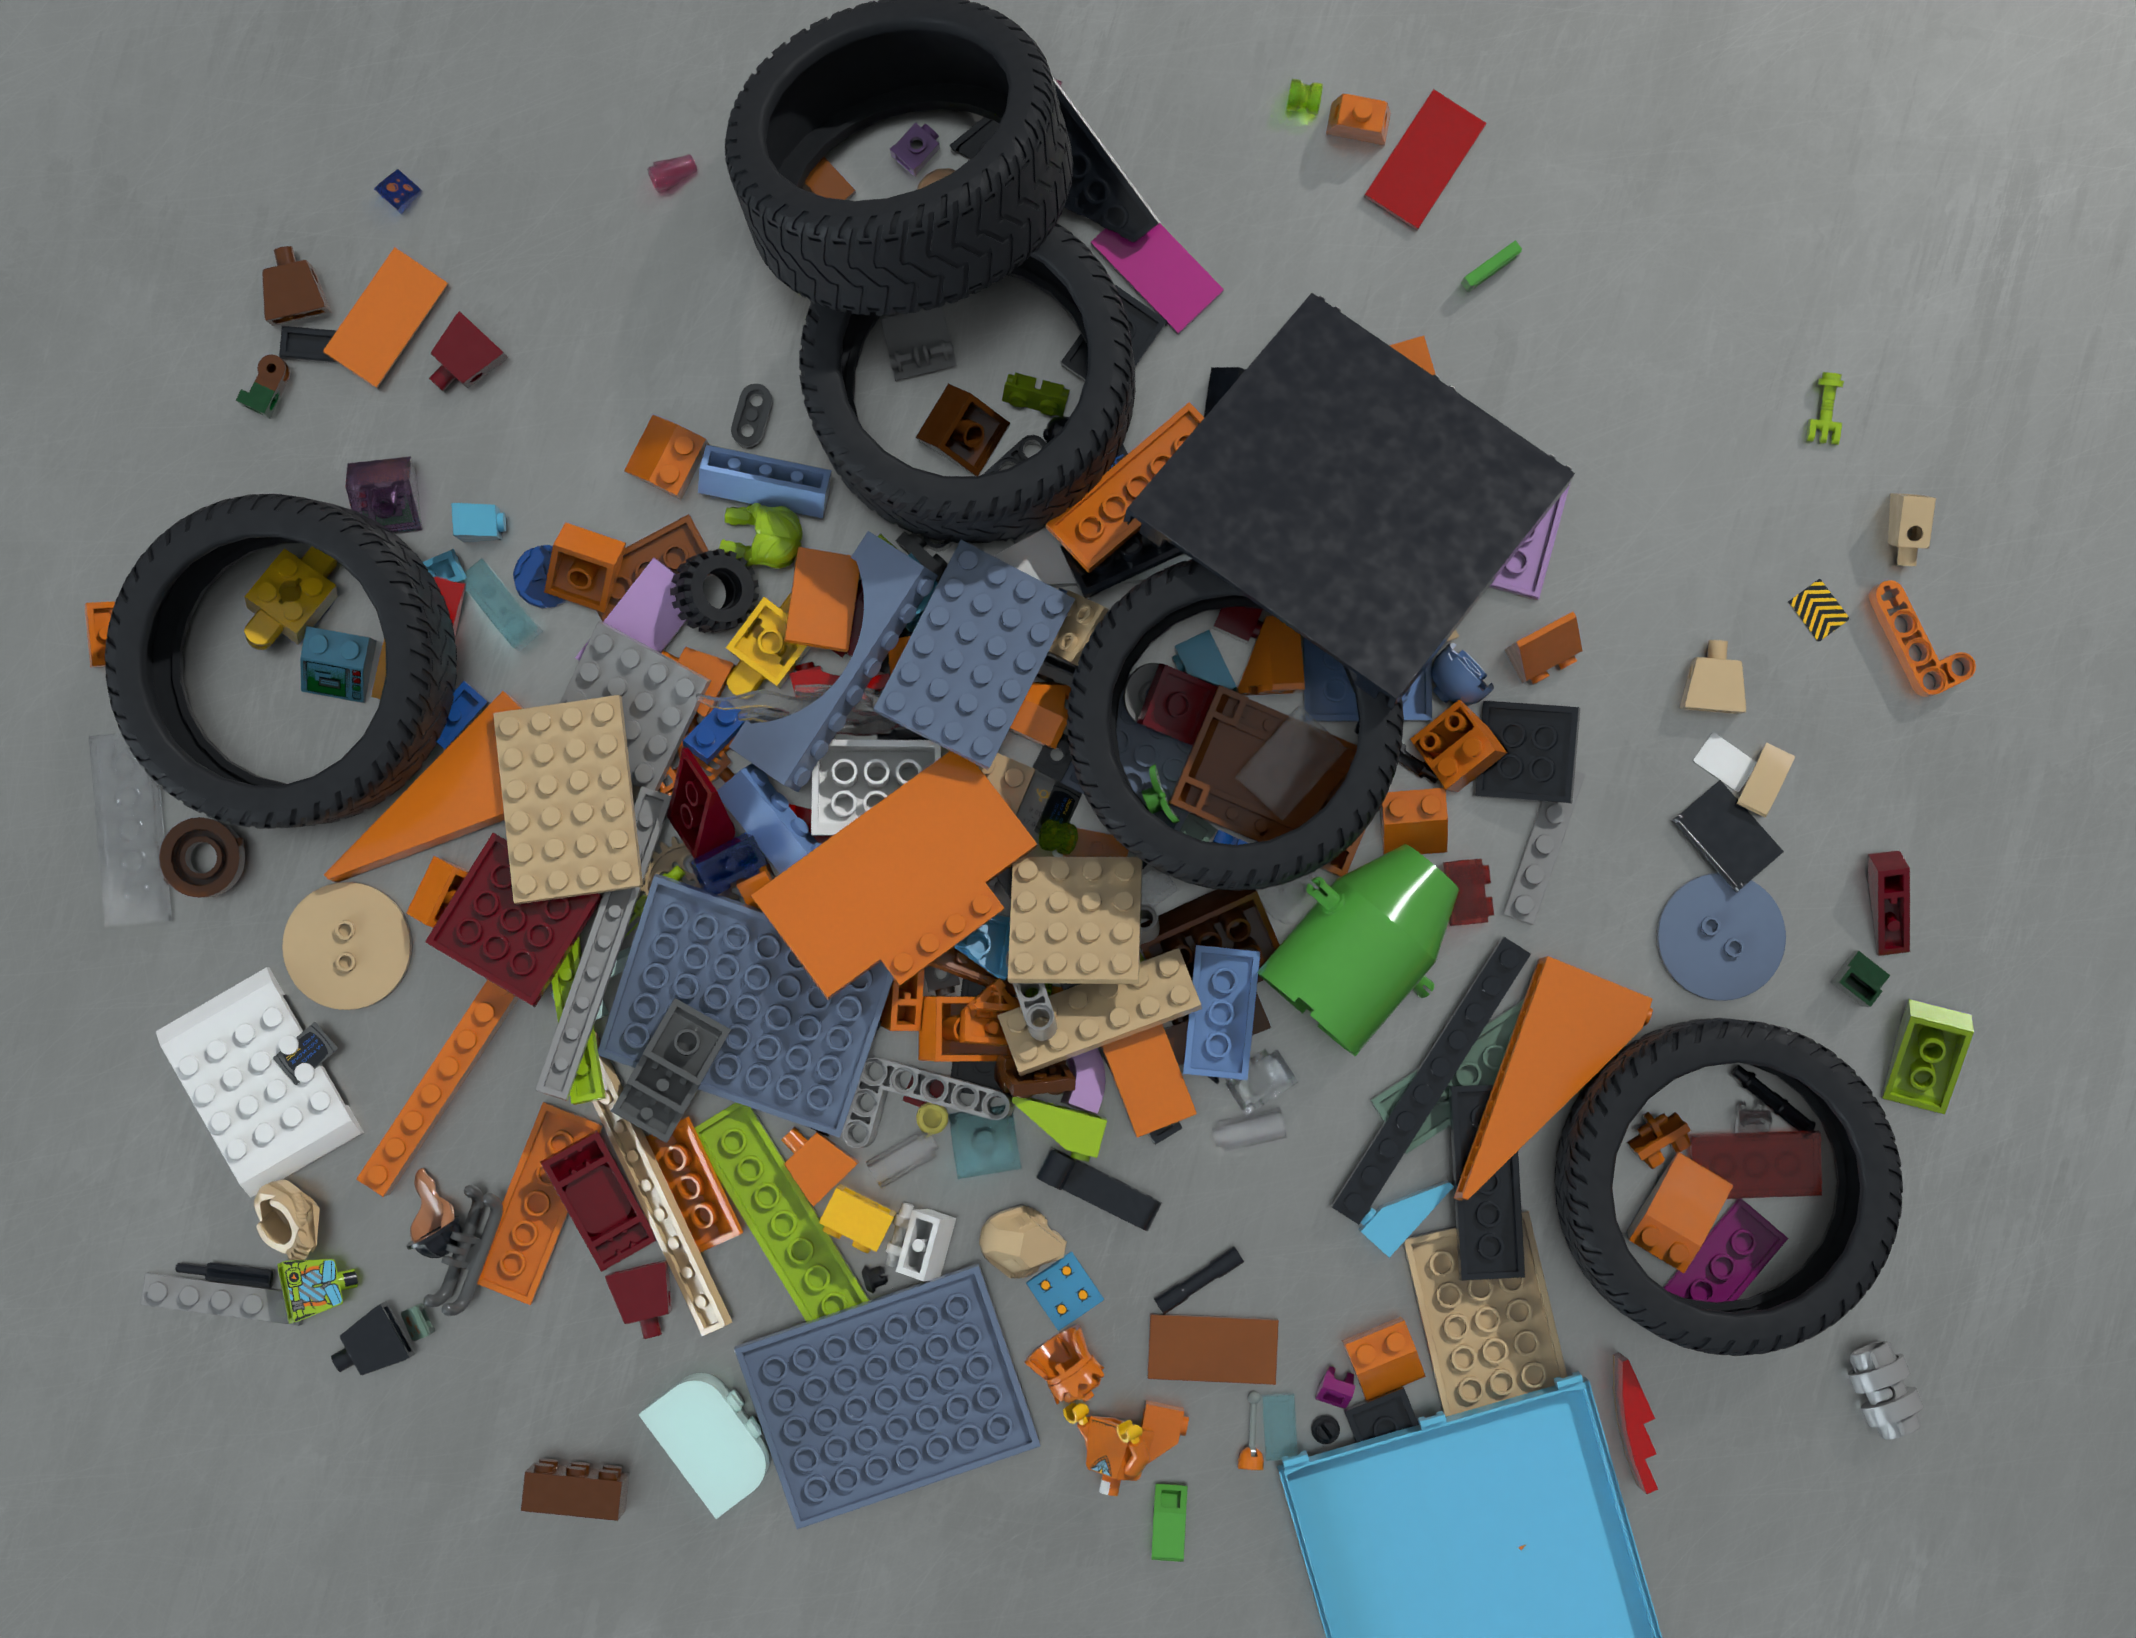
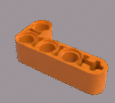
M1888 580L1872 588L1869 593L1870 604L1916 694L1923 697L1936 695L1973 676L1976 671V663L1968 653L1959 652L1941 660L1938 659L1903 587L1898 582ZM1890 591L1892 597L1883 601L1881 595ZM1899 606L1900 610L1888 613V610ZM1897 616L1904 618L1907 622V630L1904 633L1899 632L1895 628L1894 622ZM1911 645H1916L1920 648L1922 655L1919 661H1914L1909 656ZM1955 659L1961 661L1964 666V672L1961 676L1954 674L1952 671V662ZM1926 673L1933 675L1936 684L1933 690L1927 689L1923 684V677Z

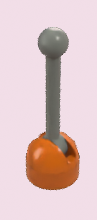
M1255 1391L1248 1395V1401L1251 1403L1249 1446L1243 1449L1239 1455L1238 1469L1263 1470L1264 1468L1263 1454L1255 1447L1257 1403H1259L1261 1398L1260 1394Z

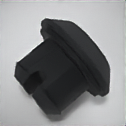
M864 1266L861 1273L867 1291L874 1293L876 1287L886 1285L888 1282L887 1277H880L881 1274L885 1273L883 1267L879 1266L869 1269L867 1266Z
M1331 1416L1318 1417L1311 1427L1314 1439L1321 1444L1333 1443L1340 1434V1426Z

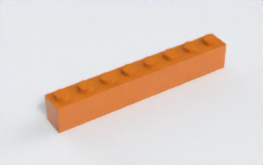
M486 981L356 1180L382 1197L391 1194L518 1001V997L491 981Z

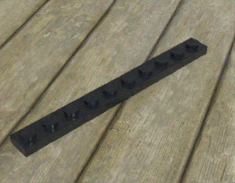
M1506 937L1501 938L1331 1205L1333 1209L1358 1225L1361 1223L1531 953Z

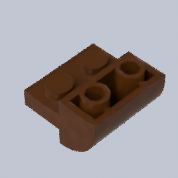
M1012 1054L1001 1055L996 1060L994 1079L1003 1093L1012 1094L1013 1097L1029 1098L1036 1094L1045 1093L1059 1095L1064 1091L1075 1090L1076 1078L1066 1065V1060L1023 1076L1019 1075Z

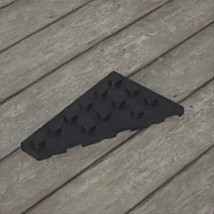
M1053 77L1073 157L1072 183L1064 207L1089 218L1108 230L1120 234V236L1133 243L1137 242L1161 223ZM983 117L949 146L953 151H957L972 159L995 134L999 123Z

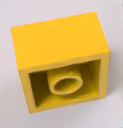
M839 1184L819 1223L824 1225L822 1231L837 1239L844 1235L854 1240L852 1243L853 1247L869 1254L871 1249L877 1252L897 1212Z

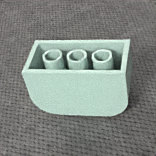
M696 1373L680 1380L648 1404L638 1415L715 1519H717L760 1485L769 1469L771 1453L762 1434L763 1431L759 1420L755 1415L749 1417L742 1408L745 1402L735 1389L730 1391L719 1378L713 1375Z

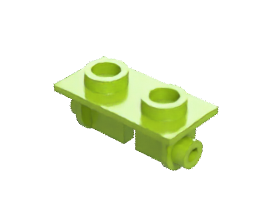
M1015 372V375L1008 374L1004 385L1002 401L1010 403L1015 407H1027L1038 410L1045 415L1064 416L1070 389L1064 388L1065 385L1043 380L1041 389L1035 388L1037 378Z

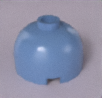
M1449 643L1434 660L1432 679L1436 687L1433 691L1444 703H1447L1449 700L1453 703L1461 700L1466 706L1476 704L1494 690V685L1492 682L1488 686L1483 679L1487 677V674L1467 652L1462 650L1457 653L1453 650L1456 644Z

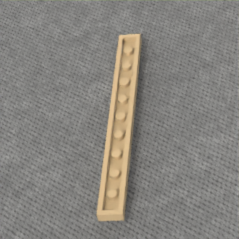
M595 1032L597 1048L599 1049L601 1041L597 1032ZM599 1056L606 1099L592 1101L698 1329L702 1336L729 1325L732 1323V1319L643 1130L611 1112L623 1088L610 1060Z

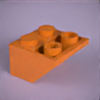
M1461 700L1455 702L1410 739L1444 788L1459 792L1507 754L1490 728Z

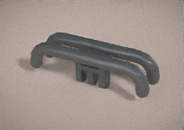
M468 1185L464 1189V1194L472 1199V1204L462 1232L452 1231L450 1237L458 1241L457 1245L448 1243L446 1248L453 1255L452 1257L443 1256L441 1261L449 1265L442 1286L436 1294H428L423 1300L427 1307H438L444 1304L442 1306V1313L447 1316L458 1315L469 1305L503 1214V1205L500 1198L492 1193L483 1195L481 1189L474 1185ZM485 1204L490 1207V1213L481 1238H477L474 1234ZM461 1269L469 1270L457 1300L453 1303H445L455 1288Z

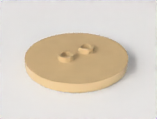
M334 883L313 891L296 906L284 930L283 958L288 974L294 984L314 1002L339 1010L360 1009L383 1000L402 981L409 967L412 954L410 927L399 906L382 891L361 883Z

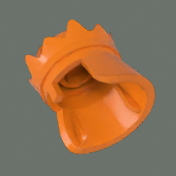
M1079 1324L1056 1334L1033 1351L1025 1360V1364L1046 1380L1057 1405L1060 1403L1059 1400L1061 1402L1064 1400L1068 1403L1077 1399H1082L1083 1402L1088 1401L1094 1396L1092 1390L1099 1386L1101 1378L1104 1377L1102 1371L1104 1367L1089 1353Z

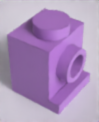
M915 122L904 136L890 148L891 156L915 177L940 149V145L936 141L939 135L927 124L920 127ZM914 140H920L923 145L920 149H913L911 143Z

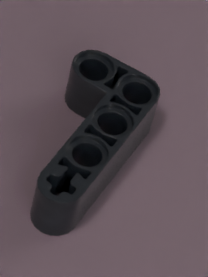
M1050 1147L1036 1175V1178L1059 1190H1064L1145 1231H1149L1162 1204L1161 1201L1053 1147Z

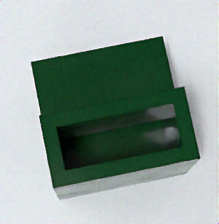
M1854 951L1831 980V983L1860 1006L1871 1007L1883 992L1880 988L1890 977V974L1860 951Z

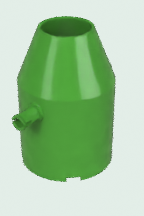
M1403 844L1337 878L1331 886L1322 877L1313 878L1311 881L1319 889H1315L1308 883L1306 892L1317 902L1257 971L1260 977L1302 1014L1306 1010L1311 1012L1310 1016L1319 1023L1317 1027L1355 1057L1412 990L1420 998L1430 995L1423 988V985L1430 991L1434 990L1433 981L1425 975L1436 963L1459 892V888L1449 877L1407 844Z

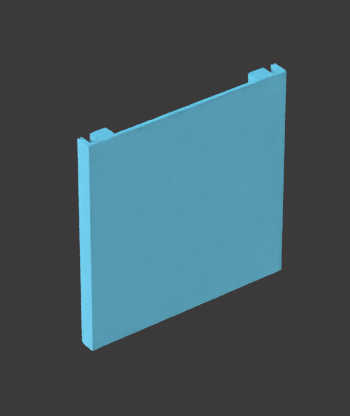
M1577 1371L1565 1378H1553L1555 1385L1447 1417H1445L1443 1411H1439L1434 1416L1417 1418L1419 1425L1308 1457L1305 1450L1296 1456L1289 1458L1288 1456L1281 1457L1283 1464L1278 1465L1277 1469L1326 1638H1662L1590 1381L1586 1377H1582L1580 1372ZM1526 1545L1522 1550L1518 1548L1520 1546Z

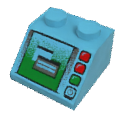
M306 626L300 657L301 691L365 703L376 640L369 637Z

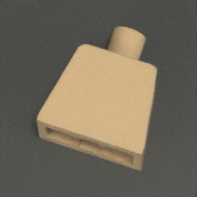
M1890 494L1888 544L1898 547L1897 565L1916 566L1918 548L1929 549L1936 502L1935 497L1915 494ZM1909 528H1912V534L1908 538L1907 532Z
M1709 640L1707 658L1696 657L1692 659L1680 709L1730 714L1746 712L1742 661L1727 659L1728 641Z

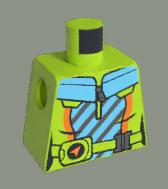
M334 1259L292 1260L277 1264L289 1324L343 1304L341 1291L358 1287L355 1270L350 1269L337 1272Z

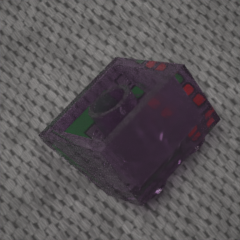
M411 456L347 464L345 488L351 510L379 522L393 533L422 530L418 482Z

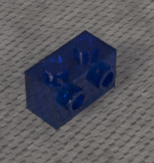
M745 832L693 859L689 864L701 888L709 894L714 893L717 895L728 890L731 887L730 883L740 878L745 880L760 872L759 868L766 865L767 862L754 836Z

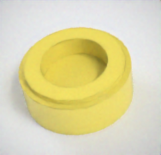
M925 1102L917 1111L916 1121L923 1132L937 1134L947 1126L948 1113L944 1106Z

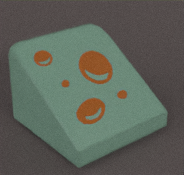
M420 1303L401 1312V1317L412 1341L429 1336L434 1332L423 1304Z

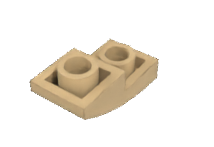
M1766 742L1736 804L1766 818L1795 756Z

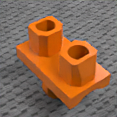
M1646 1112L1642 1115L1646 1124L1637 1129L1639 1133L1637 1137L1627 1142L1631 1150L1641 1161L1644 1160L1651 1169H1654L1665 1160L1660 1149L1670 1144L1677 1153V1151L1682 1152L1691 1146L1687 1134L1691 1130L1677 1113L1668 1118L1664 1113L1653 1118L1649 1112Z

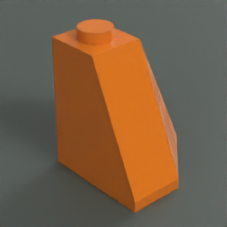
M1273 615L1266 616L1238 682L1236 692L1244 696L1298 694L1305 689L1301 636Z
M1033 682L1009 730L1032 742L1056 749L1067 725L1068 709L1064 705L1065 699L1068 700L1071 687L1057 682Z

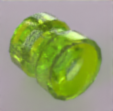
M1292 78L1286 110L1297 111L1298 109H1306L1308 114L1318 115L1323 83L1313 82L1307 85L1301 79Z

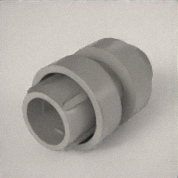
M1888 1341L1875 1342L1853 1351L1850 1361L1854 1369L1848 1375L1855 1393H1866L1869 1401L1861 1406L1868 1426L1877 1427L1880 1437L1885 1440L1903 1437L1918 1430L1922 1424L1918 1412L1924 1406L1917 1388L1905 1387L1903 1379L1910 1375L1904 1355L1895 1354L1891 1343Z

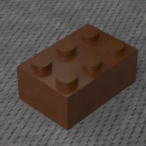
M539 1459V1463H534L525 1471L521 1511L618 1521L626 1511L630 1472H622V1467L615 1465H603V1470L591 1469L590 1464L585 1462H571V1466L558 1465V1460Z

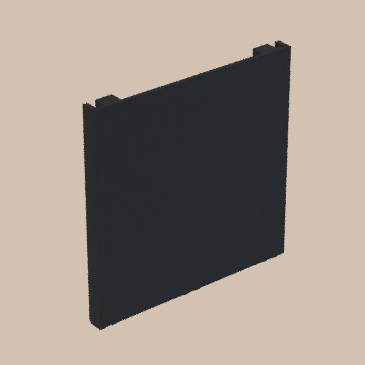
M1311 293L1129 505L1123 522L1126 521L1129 525L1134 518L1142 523L1139 531L1140 534L1159 547L1166 540L1357 674L1354 684L1374 699L1377 698L1380 692L1387 695L1390 700L1386 707L1388 708L1389 706L1392 711L1564 493L1575 473L1571 471L1572 468L1568 465L1564 466L1555 460V456L1546 454L1455 391L1456 388L1451 385L1447 386L1440 381V377L1435 374L1431 375L1341 313V309L1336 306L1332 307L1325 302V298Z

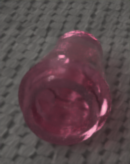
M688 154L682 157L655 161L653 166L647 168L656 191L664 189L667 192L686 177L697 172V167L692 156Z

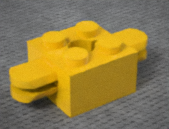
M313 546L309 548L301 559L284 548L244 596L247 609L255 614L244 629L248 644L257 650H266L282 633L299 645L304 639L306 626L313 627L338 597L336 585L327 579L328 575L337 566V560Z
M791 593L780 607H777L767 598L763 597L727 645L726 649L740 659L727 678L728 688L734 695L740 698L752 696L765 678L780 689L789 678V673L794 671L795 666L800 663L811 648V646L784 642Z

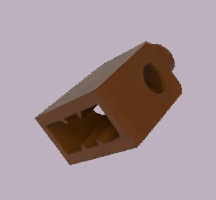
M292 246L275 249L274 254L277 266L266 268L262 272L265 320L272 326L331 313L330 306L313 266L307 260L296 261Z

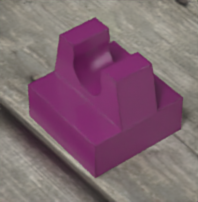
M1329 1366L1318 1387L1315 1399L1346 1409L1353 1398L1356 1386L1354 1385V1374L1348 1372L1344 1381H1340L1334 1377L1336 1368Z

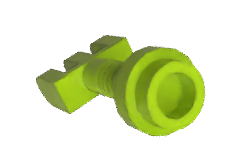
M1822 372V378L1818 379V385L1824 386L1819 420L1808 419L1806 441H1814L1817 429L1820 430L1819 443H1826L1828 431H1832L1831 444L1839 445L1842 423L1832 421V410L1834 409L1836 388H1843L1842 374Z

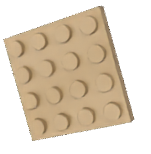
M1022 857L1012 866L1008 982L1139 984L1143 861L1137 857Z

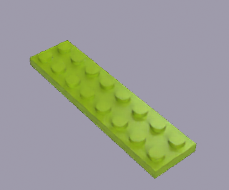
M735 1102L695 1127L716 1175L806 1322L870 1301L832 1237L822 1231L824 1225L819 1223L820 1218L784 1165L785 1160L753 1108Z

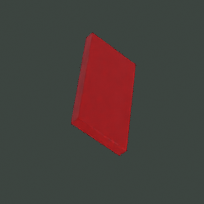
M1433 89L1364 197L1410 227L1418 230L1487 123Z

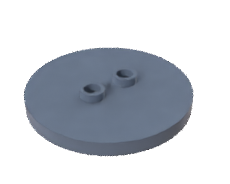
M1719 873L1694 878L1676 890L1665 904L1657 927V947L1666 971L1683 989L1696 996L1710 1000H1734L1750 995L1760 989L1778 969L1786 945V930L1783 916L1771 895L1752 880L1736 893Z

